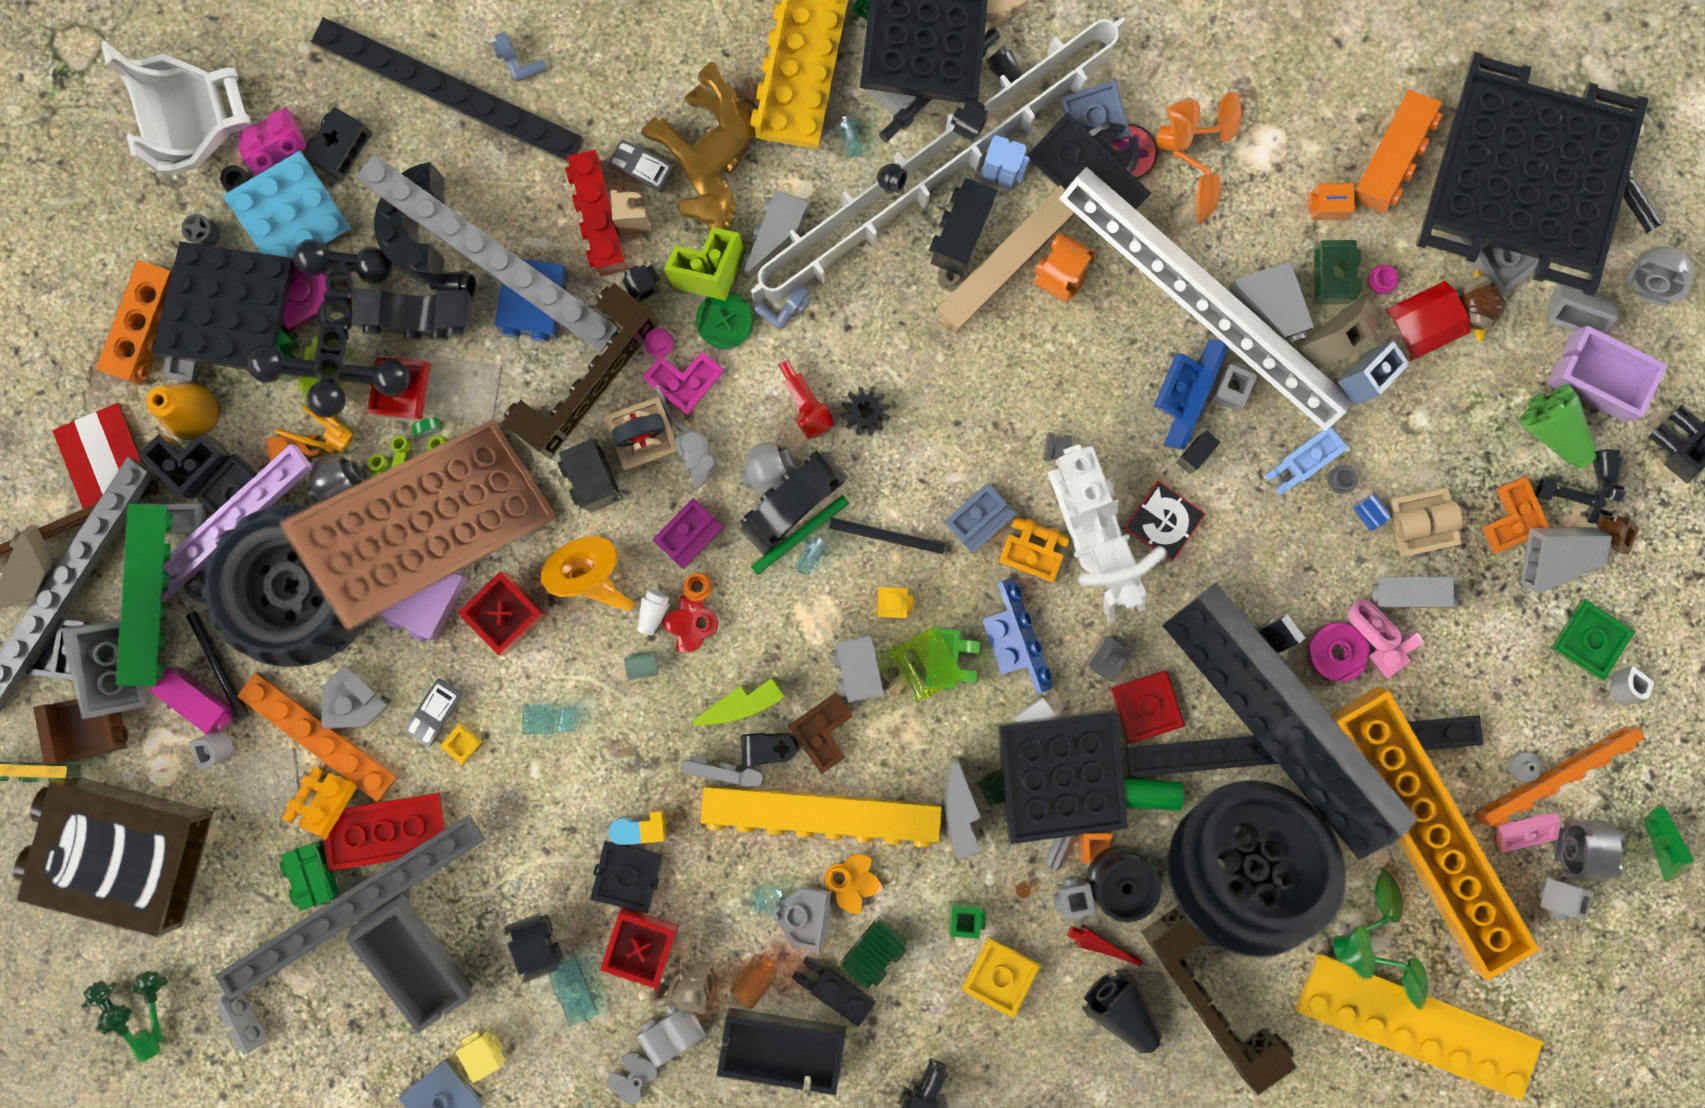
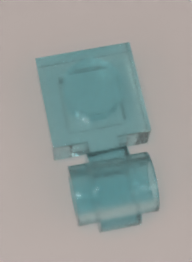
M554 704L522 705V734H554V724L558 725V731H576V725H579V713H576V707H558V713L554 714Z

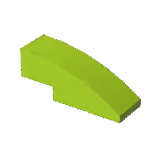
M773 677L750 694L741 685L693 719L692 722L695 726L733 722L771 707L785 698L786 695Z

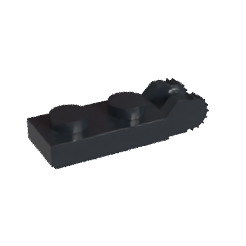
M806 956L802 962L808 969L819 974L820 977L814 983L803 973L795 971L792 978L802 987L809 990L810 994L859 1027L876 1003V1000L828 966L825 968L814 959Z

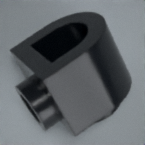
M975 99L967 100L963 109L958 107L951 119L950 124L954 125L953 132L975 142L988 120V111L985 110V106Z
M638 265L633 266L624 273L625 277L622 280V284L628 294L638 302H642L661 291L656 283L661 279L652 265L648 267L645 265L640 267Z

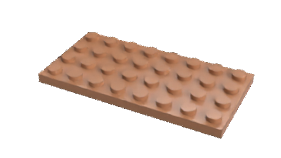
M492 419L282 521L281 527L349 631L546 525L557 516L496 421Z

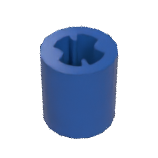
M1375 492L1366 496L1352 507L1369 531L1375 530L1392 518V515Z

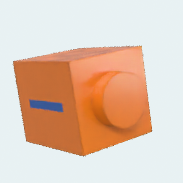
M1319 183L1307 196V209L1311 211V220H1346L1355 212L1354 183Z

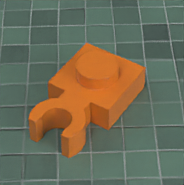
M316 434L305 435V437L320 440V436ZM286 436L266 439L270 462L290 444L298 446L303 455L318 457L323 454L322 450H311L309 444Z

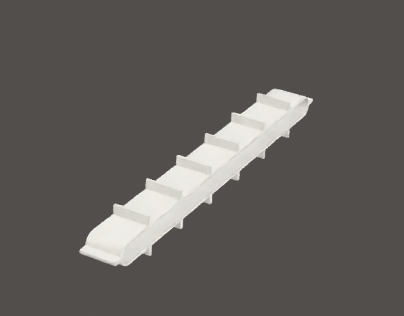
M1123 17L1114 23L1107 19H1100L1064 45L1055 36L1052 39L1047 58L1012 83L1002 75L996 95L983 104L985 110L988 111V117L1088 43L1099 40L1106 44V47L785 283L777 288L766 287L764 283L769 277L885 193V190L879 186L877 181L854 199L844 191L842 193L843 207L800 238L792 229L790 231L792 245L764 264L759 270V284L751 290L755 304L765 298L772 302L780 301L790 295L799 285L802 286L814 276L823 285L825 283L824 269L864 239H867L873 247L876 246L877 230L916 201L926 209L929 203V192L968 163L975 171H978L983 156L982 153L989 148L991 140L995 135L1005 137L1018 126L1028 134L1037 112L1069 89L1074 93L1083 90L1088 79L1087 76L1109 59L1126 19ZM951 113L947 118L945 132L912 157L905 160L899 152L895 154L894 163L899 164L902 169H905L907 176L961 137L953 132L954 125L950 124L953 117Z

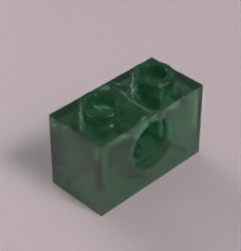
M1321 240L1313 247L1315 304H1350L1361 294L1362 281L1361 278H1358L1357 267L1361 262V251L1357 249V240ZM1334 266L1339 267L1343 271V278H1338L1334 274Z

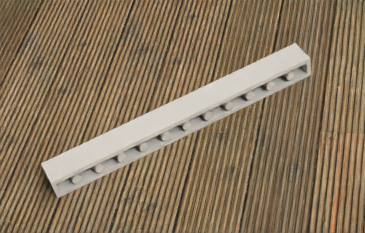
M1086 167L1059 199L1323 430L1326 431L1347 412L1350 399L1343 390L1090 169Z

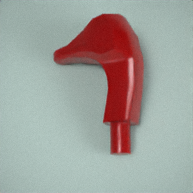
M788 359L778 364L786 379L784 384L798 406L799 414L795 421L807 439H813L828 432L834 426L827 404L817 400L802 373L796 374Z

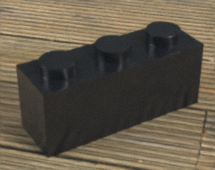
M966 177L961 188L955 187L950 199V203L954 204L951 212L945 210L939 227L944 229L941 236H934L929 248V252L933 253L930 264L963 277L998 190Z

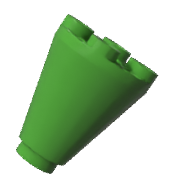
M1564 384L1546 396L1544 394L1535 395L1527 402L1529 408L1519 417V421L1525 430L1568 464L1574 465L1575 468H1583L1596 459V448L1579 396L1570 384Z

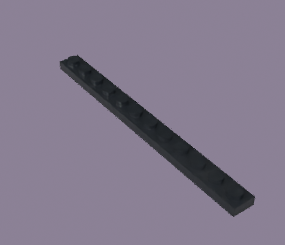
M1480 715L1407 721L1423 750L1484 745ZM1254 735L1125 747L1128 777L1278 764Z

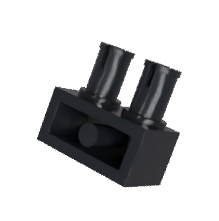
M1682 404L1668 419L1687 432L1689 440L1685 439L1682 441L1666 428L1663 423L1648 438L1652 439L1669 453L1667 456L1669 459L1664 465L1688 484L1705 468V421L1700 420Z
M930 1058L921 1081L916 1082L912 1080L909 1088L903 1087L897 1104L900 1105L899 1108H947L945 1096L940 1093L949 1076L945 1071L947 1065L937 1059Z

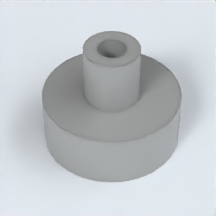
M1517 752L1509 759L1508 771L1516 780L1532 782L1540 776L1542 763L1533 753Z

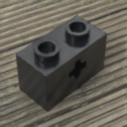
M333 107L331 112L323 117L321 128L316 136L308 141L304 156L313 165L343 182L372 132L360 121Z

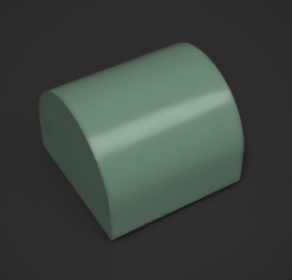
M655 651L629 654L624 659L628 679L653 677L659 674L657 652Z

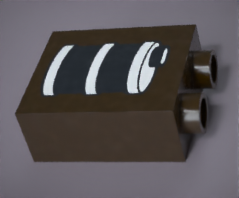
M82 777L50 781L48 787H43L38 791L31 804L30 819L33 822H37V827L32 845H27L23 848L14 865V879L21 881L16 901L154 937H159L183 927L214 811Z

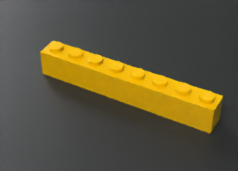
M705 785L703 787L700 823L707 824V829L725 830V825L737 826L736 831L751 833L754 832V828L766 829L767 834L784 835V830L796 831V836L813 837L814 833H824L826 839L843 840V835L855 836V841L872 842L873 838H885L884 843L901 845L902 840L914 841V846L931 847L932 842L939 843L941 805Z

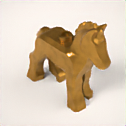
M711 61L699 72L698 81L702 85L711 88L717 97H714L705 88L698 85L683 98L691 107L697 106L711 112L718 120L719 125L702 136L692 146L664 118L660 121L657 117L652 118L641 130L643 137L652 142L663 144L681 162L686 177L699 196L682 199L677 205L678 212L683 217L693 218L703 224H707L709 231H711L712 227L728 230L730 224L735 219L734 214H736L735 208L737 205L733 200L734 194L728 188L729 185L722 180L721 176L725 172L728 174L732 173L741 163L739 159L748 150L750 141L755 137V127L751 126L752 111L749 110L750 104L746 103L743 98L737 102L735 91L726 84L716 64Z

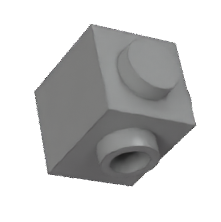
M1080 876L1067 877L1062 879V884L1056 885L1057 893L1053 894L1055 909L1057 912L1061 911L1066 920L1096 914L1091 886L1085 879L1081 880Z
M1547 878V882L1542 885L1539 894L1541 900L1540 907L1550 910L1549 916L1568 922L1570 916L1587 921L1594 892Z

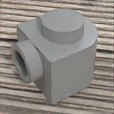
M1631 665L1614 672L1610 683V694L1618 704L1628 706L1648 699L1655 682Z
M222 732L206 734L188 742L198 770L209 768L225 761L233 753L232 741Z

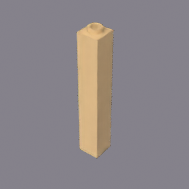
M1061 185L937 308L936 315L938 318L936 321L947 332L952 330L957 334L1076 215L1059 199L1066 191Z

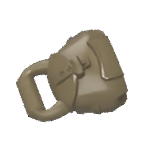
M698 961L688 969L682 968L672 979L660 983L658 988L653 990L649 1004L656 1008L672 1004L680 1011H689L703 1015L716 993L717 978L714 966L707 962Z

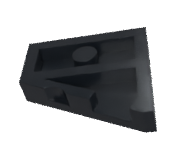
M60 619L40 651L42 653L34 665H30L25 674L72 680L66 658L62 628L92 622Z

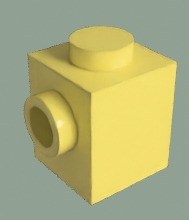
M477 1030L461 1039L463 1044L455 1052L472 1083L499 1069L506 1061L501 1053L502 1046L499 1039L495 1035H491L489 1030L481 1034Z

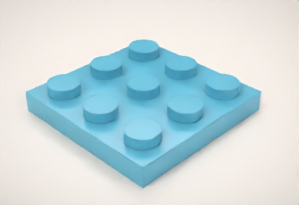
M301 150L223 195V198L262 254L293 258L297 244L303 240L316 239L325 244L351 229L348 221Z

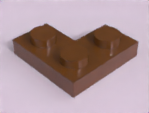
M837 692L788 725L821 775L846 758L830 735L831 731L853 717Z

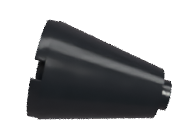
M1126 969L1114 970L1117 975L1111 978L1104 975L1086 993L1084 1000L1087 1002L1086 1007L1083 1006V1010L1088 1017L1141 1054L1154 1052L1160 1046L1162 1034L1134 977Z

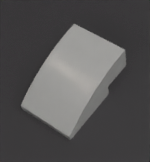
M1446 233L1450 240L1470 246V239ZM1482 243L1476 262L1467 261V263L1474 271L1480 270L1482 274L1486 273L1492 283L1498 286L1503 294H1505L1536 269L1539 259Z
M955 757L948 760L945 773L944 812L949 838L957 859L960 860L981 851L970 825V822L980 819V815L960 765Z

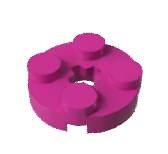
M1342 623L1324 625L1313 634L1307 643L1308 659L1312 668L1326 680L1344 682L1352 680L1359 676L1367 665L1365 663L1370 650L1368 641L1353 626ZM1334 645L1345 648V651L1342 653V660L1338 657L1333 658Z

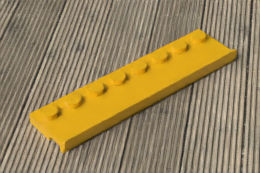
M1321 953L1315 954V963L1309 977L1307 976L1295 1008L1298 1013L1522 1101L1540 1049L1545 1042L1428 995L1424 1010L1420 1011L1408 999L1402 985L1374 974L1370 979H1362L1350 967L1339 960Z

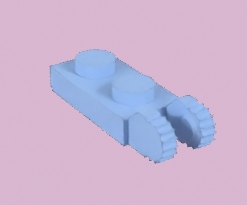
M1331 426L1326 431H1320L1282 459V463L1264 476L1269 481L1279 476L1286 468L1290 471L1293 477L1280 484L1276 489V492L1281 495L1297 483L1305 481L1347 450L1348 447Z

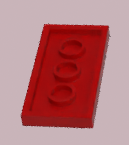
M440 792L344 808L326 840L323 839L328 872L398 860L444 831L445 822Z

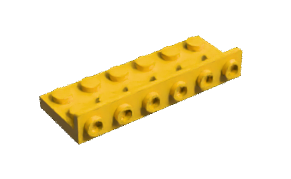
M781 0V3L776 2L773 20L777 21L776 28L770 29L768 36V47H771L770 56H764L762 73H766L764 82H759L756 99L760 100L759 108H754L751 116V126L755 127L756 138L819 150L849 0Z

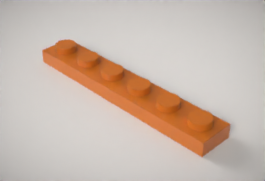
M255 672L237 695L238 698L348 781L355 784L376 802L381 801L398 778L335 729H322V719L261 673Z
M1624 726L1540 774L1536 780L1526 782L1477 810L1474 814L1481 824L1493 827L1501 826L1509 821L1508 816L1517 811L1525 812L1534 807L1536 800L1542 797L1548 798L1559 793V787L1564 784L1582 780L1586 777L1585 772L1592 768L1598 769L1611 763L1610 758L1619 753L1631 752L1637 747L1636 743L1645 739L1639 728Z

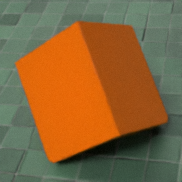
M1106 831L1078 835L1079 860L1083 864H1090V861H1093L1098 854L1110 848V840L1113 839V833Z

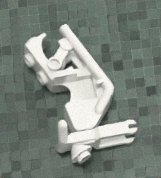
M1080 444L1063 450L1065 455L1055 460L1059 468L1049 471L1048 475L1076 550L1074 556L1079 559L1082 568L1089 572L1081 574L1079 582L1085 586H1105L1110 588L1104 593L1103 611L1105 615L1107 614V621L1111 623L1115 621L1116 604L1124 603L1126 609L1138 605L1137 609L1139 612L1145 611L1147 593L1142 585L1141 575L1165 557L1166 551L1162 547H1157L1139 563H1135L1126 541L1130 537L1127 534L1122 535L1115 516L1118 514V500L1112 501L1111 496H1114L1113 486L1109 479L1105 480L1093 446L1082 449Z

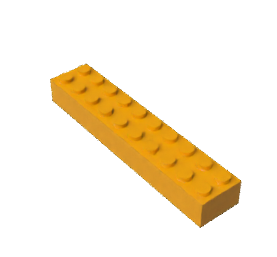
M1375 687L1329 714L1417 818L1403 838L1397 841L1472 970L1489 981L1538 952V946L1390 691Z

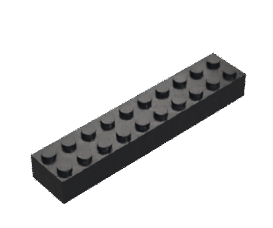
M1216 582L1162 625L1359 860L1403 838L1417 820L1415 815Z

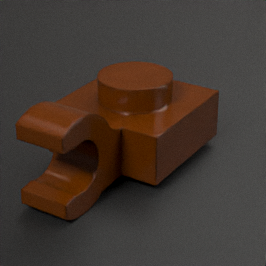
M1601 516L1597 526L1598 529L1612 536L1611 547L1616 552L1629 555L1640 529L1631 519L1618 516L1616 522L1605 516Z

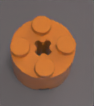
M1059 233L1050 247L1053 251L1048 259L1043 257L1035 269L1037 275L1034 282L1037 287L1067 304L1069 298L1072 299L1085 281L1089 274L1086 265L1088 262L1094 264L1097 252L1072 237Z

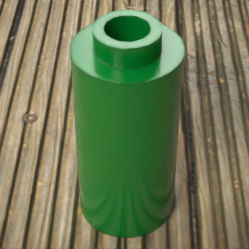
M1123 778L1126 808L1179 812L1182 810L1184 798L1182 782Z

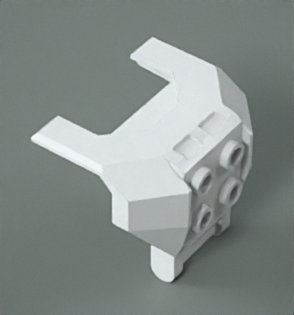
M102 41L101 47L106 65L121 76L129 91L142 137L133 136L132 134L126 136L131 155L156 172L178 174L198 168L231 133L244 130L252 125L249 115H246L236 82L238 75L235 68H224L208 73L165 54L143 60H129L106 41ZM225 85L233 116L229 118L226 116L222 98L218 91V87Z

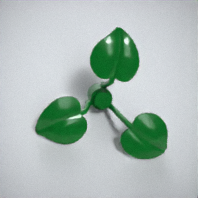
M1380 868L1381 873L1377 878L1375 886V899L1379 910L1383 914L1382 919L1365 927L1362 925L1356 926L1349 935L1335 936L1333 940L1334 952L1340 962L1350 967L1362 979H1370L1373 976L1375 962L1401 968L1404 971L1402 976L1404 991L1411 1003L1421 1011L1424 1010L1428 992L1427 975L1422 963L1417 958H1410L1406 964L1400 961L1375 957L1372 951L1373 947L1369 931L1388 923L1390 919L1394 923L1399 922L1403 911L1402 894L1396 880L1386 869Z

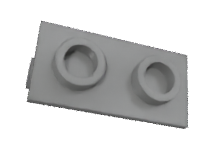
M244 993L231 1001L226 996L216 1002L218 1006L215 1009L216 1012L220 1014L225 1026L231 1025L233 1029L229 1034L237 1047V1052L241 1051L243 1055L248 1054L269 1041Z

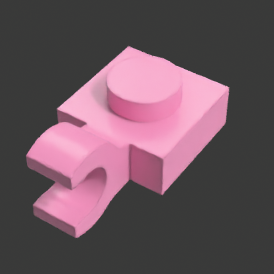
M1410 632L1402 638L1393 651L1383 652L1375 648L1367 657L1383 678L1388 679L1411 662L1406 654L1419 647L1424 641L1417 632L1414 634Z

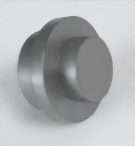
M1338 465L1330 470L1327 482L1330 489L1335 493L1347 494L1355 489L1358 477L1352 467Z

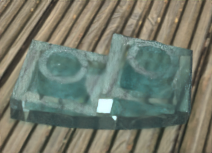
M576 958L563 962L562 965H559V970L548 974L555 996L560 999L569 1027L599 1015L589 986Z

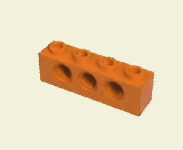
M140 260L136 261L96 370L142 385L143 380L147 378L150 372L152 351L172 275L171 271ZM156 291L155 299L149 303L150 294ZM145 318V326L139 330V322ZM135 345V352L129 357L128 351L130 347Z

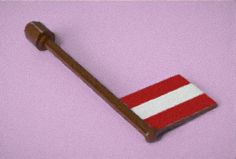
M117 402L52 430L83 509L38 528L44 540L85 523L127 457L136 459L144 465L143 460L138 456L140 452L120 403ZM152 479L139 499L151 494L157 495L159 493L158 483ZM11 540L0 544V559L12 553L13 547H10Z

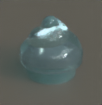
M763 884L756 886V890L750 892L751 903L757 914L764 913L767 915L772 913L782 896L781 891Z

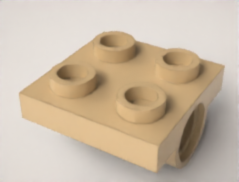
M1448 487L1387 500L1390 514L1392 515L1391 519L1400 557L1461 545L1458 530L1462 528V514L1458 504L1455 501H1451Z

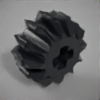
M861 386L858 388L859 397L853 392L848 393V397L853 403L842 402V407L850 411L842 413L841 418L844 420L852 418L847 423L846 428L850 430L855 425H858L856 435L860 436L863 428H867L868 436H873L872 426L882 431L884 427L879 420L889 421L890 416L882 412L889 410L890 404H880L885 398L883 393L874 398V387L869 389V395H865L864 388ZM864 405H869L870 412L873 415L870 416L868 414V418L861 417V411L858 409L860 407L864 409Z

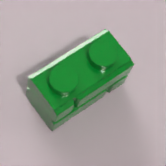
M322 840L280 854L282 858L279 863L280 871L285 878L288 877L291 885L289 897L292 904L298 906L299 911L341 896L333 871L328 872L325 847Z

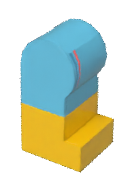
M665 809L652 810L650 818L634 820L627 816L619 817L609 827L610 839L619 845L664 842L667 839Z

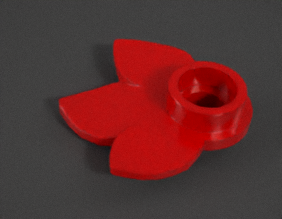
M681 595L679 598L680 609L669 612L663 618L662 625L666 631L678 636L676 652L689 653L699 649L704 638L715 634L719 621L717 615L712 610L706 609L702 601H691L685 595ZM702 618H705L707 621L704 628H701L699 624Z

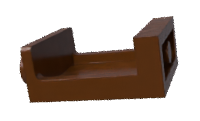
M77 699L33 707L44 765L67 762L128 748V730L123 725L121 712L83 719Z

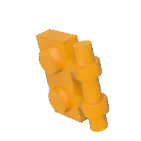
M1015 516L1011 527L1021 530V535L1019 538L1012 535L1007 536L998 563L1054 583L1064 555L1053 551L1055 544L1067 547L1070 536L1060 533V530L1051 527L1049 529L1035 524V520L1028 517L1025 520ZM1031 534L1045 539L1044 547L1028 542Z
M313 766L308 776L304 775L300 782L302 786L294 799H289L285 806L287 810L281 819L292 824L297 815H301L302 817L297 826L326 840L357 786L328 773L323 783L318 782L324 771ZM311 792H316L309 806H305L304 804Z

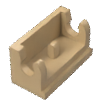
M611 190L612 219L620 234L652 233V223L649 222L646 216L648 210L642 206L630 207L628 204L631 199H641V195L637 192L618 193L617 190Z

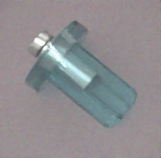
M851 115L841 117L842 123L833 126L834 132H841L846 157H858L863 153L857 129L863 126L862 120H851Z
M806 536L804 543L807 545V548L796 563L795 569L805 576L809 575L822 555L828 557L831 553V550L825 545L827 540L821 536H818L816 539Z

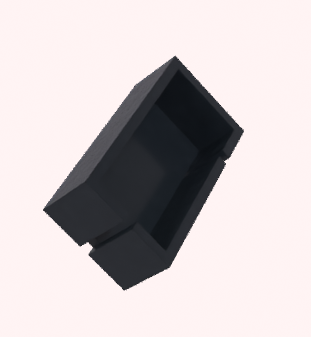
M729 1007L725 1018L716 1076L803 1090L805 1076L811 1077L810 1092L836 1096L846 1037V1026Z

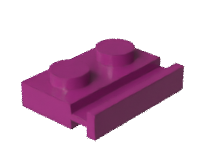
M692 498L652 540L684 570L724 527Z

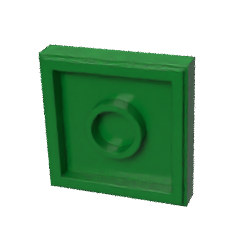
M1581 599L1550 649L1598 680L1605 681L1635 631L1588 600Z

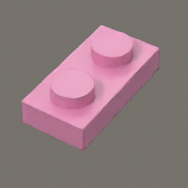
M1556 812L1546 815H1535L1532 818L1517 822H1507L1498 826L1495 845L1500 853L1558 840L1561 820Z

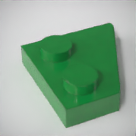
M1662 806L1653 809L1644 821L1665 882L1677 879L1695 860L1666 808Z

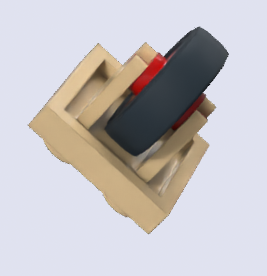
M659 396L604 416L625 472L678 453L674 441L675 437Z

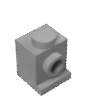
M1229 364L1222 373L1211 401L1235 411L1241 410L1245 407L1257 374L1250 372L1251 368L1244 364ZM1229 382L1236 383V391L1229 388Z

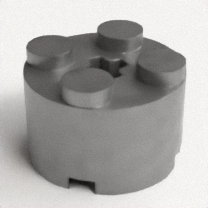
M1568 818L1563 821L1567 824L1564 828H1560L1558 840H1554L1553 849L1555 861H1561L1563 869H1559L1564 877L1579 880L1609 881L1612 878H1619L1621 876L1622 847L1625 843V837L1621 830H1616L1607 821Z

